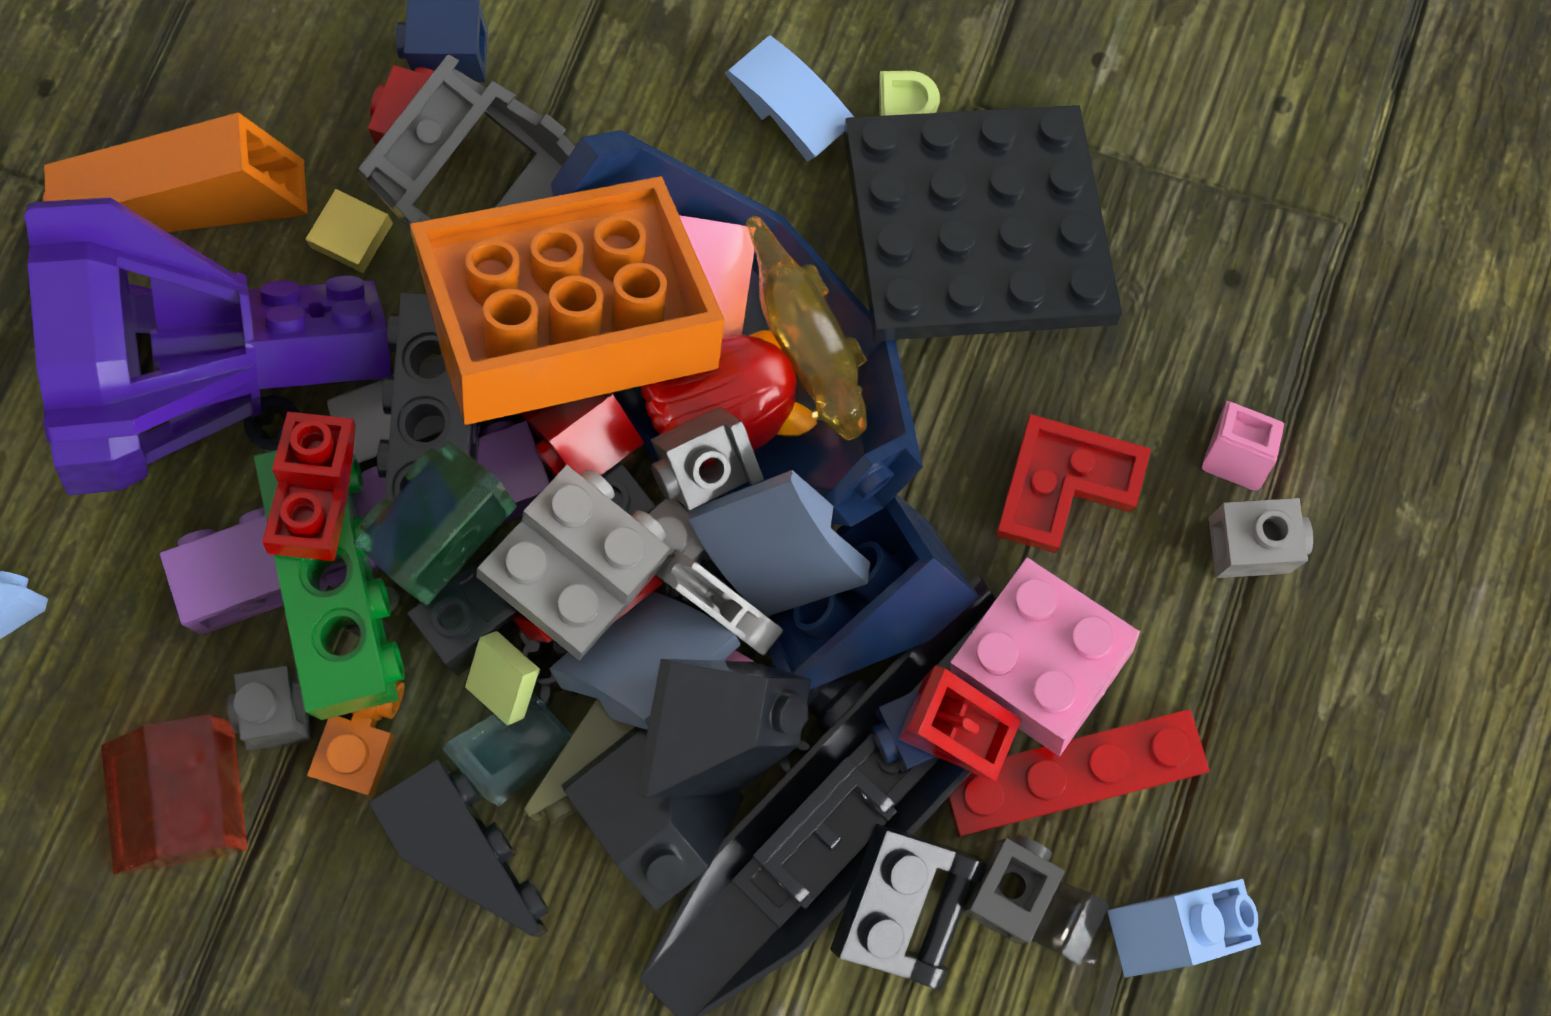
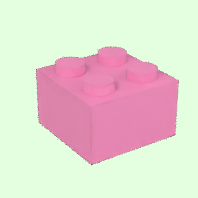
M1027 557L950 662L951 672L1022 719L1018 728L1060 757L1133 653L1140 631Z

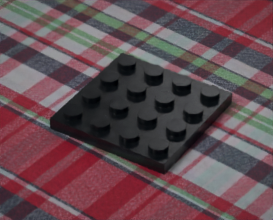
M1080 105L848 117L845 119V131L843 133L874 341L1117 325L1122 315V308Z

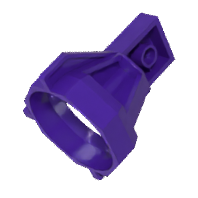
M111 197L32 202L26 206L25 222L30 245L27 264L36 365L44 406L43 426L46 441L51 445L54 467L68 496L124 490L148 476L149 463L251 415L255 417L262 413L259 389L379 379L391 376L387 324L374 280L363 281L361 278L354 276H339L329 279L326 284L299 286L292 281H273L264 284L261 289L248 290L245 274L239 272L235 274L228 271ZM128 271L150 277L151 288L129 284ZM137 333L151 334L155 372L141 375ZM170 420L169 423L147 433L148 429Z

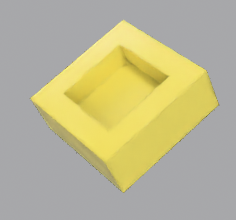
M335 189L307 235L306 241L312 249L364 273L393 223L387 213Z

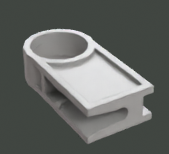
M676 549L673 552L675 557L664 571L660 570L657 573V576L765 656L784 630L702 566Z

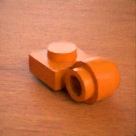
M400 681L395 682L399 697L398 701L351 712L353 714L351 720L339 716L328 718L307 776L374 797L396 737L392 733L376 729L375 727L377 722L382 720V717L394 718L404 695L405 684Z

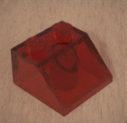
M212 714L145 725L101 745L114 875L248 851L235 734L229 721Z

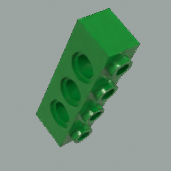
M277 450L254 456L267 521L278 483L272 471ZM353 454L348 496L335 561L274 555L305 712L320 720L398 701L399 697L395 682L405 678L403 662L396 642L387 643L382 618L391 616V607L382 578L373 579L368 555L377 553V542L373 541L372 523L367 515L360 517L355 494L364 492V482L355 454ZM345 563L347 575L344 582L334 590L321 591L320 577L323 571L332 564ZM358 625L361 632L358 646L349 654L336 656L332 647L336 633L345 626Z

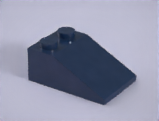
M898 494L884 509L853 526L842 525L836 531L839 536L870 562L868 584L768 616L770 620L784 630L768 651L775 668L810 678V689L930 641L979 598V595L931 523Z

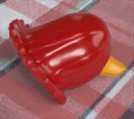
M762 330L749 336L733 335L722 337L718 369L641 386L642 397L646 399V411L651 418L654 429L661 435L721 407L742 421L753 451L763 446L775 435L798 437L808 433L817 424V420L811 410L796 402L797 380L794 367L785 354L789 342L786 332ZM713 458L703 461L699 470L714 464Z

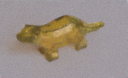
M752 216L746 220V227L757 256L759 266V298L768 327L782 351L789 358L804 388L815 400L816 407L812 412L813 419L824 421L845 440L855 439L867 429L866 406L861 395L863 389L858 386L857 368L867 362V359L856 338L848 337L845 339L823 297L829 291L816 266L808 264L800 267L778 242L763 220L758 216Z

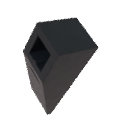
M437 759L369 802L402 860L530 936L541 937L548 932L541 920V917L549 913L544 899L529 878L522 883H519L507 863V860L515 856V852L496 822L487 827L484 825L473 806L482 800L481 795L462 766L452 771L449 765Z

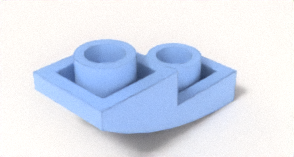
M771 35L725 72V75L761 120L770 115L807 162L821 153L845 131L846 118L854 117L831 89L803 61Z

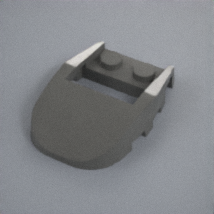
M448 54L360 165L357 174L411 231V223L432 220L413 205L483 113L535 155L496 207L553 197L551 183L575 148L564 135L567 129L547 113L542 117L514 99L516 94L492 81L486 88L454 69L459 60Z

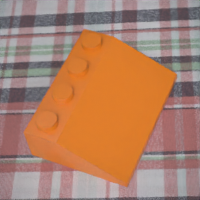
M662 176L410 224L411 235L447 375L464 425L718 369L725 318Z

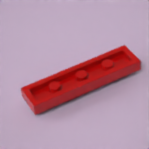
M1191 709L1072 739L1060 757L1045 746L1006 756L996 782L971 772L947 798L957 838L1191 778L1208 773L1210 770Z

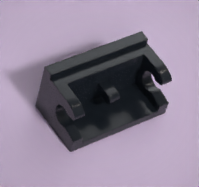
M847 756L757 850L752 858L806 909L870 841L876 823L885 825L897 812L893 808L895 804Z

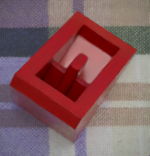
M934 666L921 683L898 739L996 782L1022 719L946 668Z

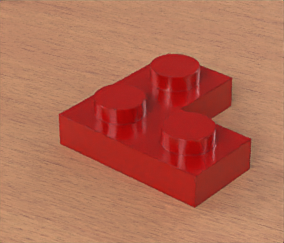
M1030 414L995 536L1056 553L1061 544L1073 496L1132 513L1137 506L1151 448Z

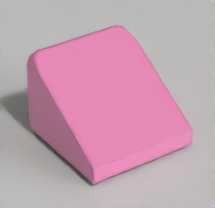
M1226 401L1205 454L1202 469L1205 472L1245 488L1259 490L1277 461L1284 423L1236 403Z

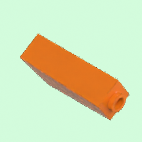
M239 112L44 165L45 192L43 194V201L111 197L166 232L293 218L308 214L304 159Z

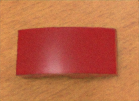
M287 412L272 467L278 483L262 540L267 554L335 561L352 468L356 429L354 419Z

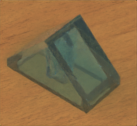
M532 692L524 719L507 726L493 714L448 741L443 750L485 799L501 806L565 748L572 735L539 697Z

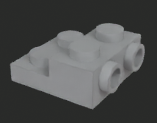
M566 465L523 511L522 521L477 568L476 577L580 661L663 567L670 547L663 542L666 537L664 529L652 516L640 510L635 511L630 516L612 501L615 496L614 490L601 475L590 469L584 470L579 475L570 466Z

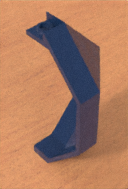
M622 130L581 137L551 183L553 197L662 176L680 216L757 228L742 335L749 336L762 330L786 332L789 342L785 354L792 363L796 374V402L811 410L817 420V424L808 433L798 437L775 435L763 446L753 451L764 478L760 482L793 470L834 506L831 524L853 526L884 509L923 468L896 341L873 340L869 310L781 214ZM641 386L612 392L644 441L642 446L656 462L659 461L651 439L660 434L654 429L651 418L647 414L645 407L646 399L642 397ZM747 482L705 503L711 502L713 500L724 497L726 495L737 492L752 485L749 482Z

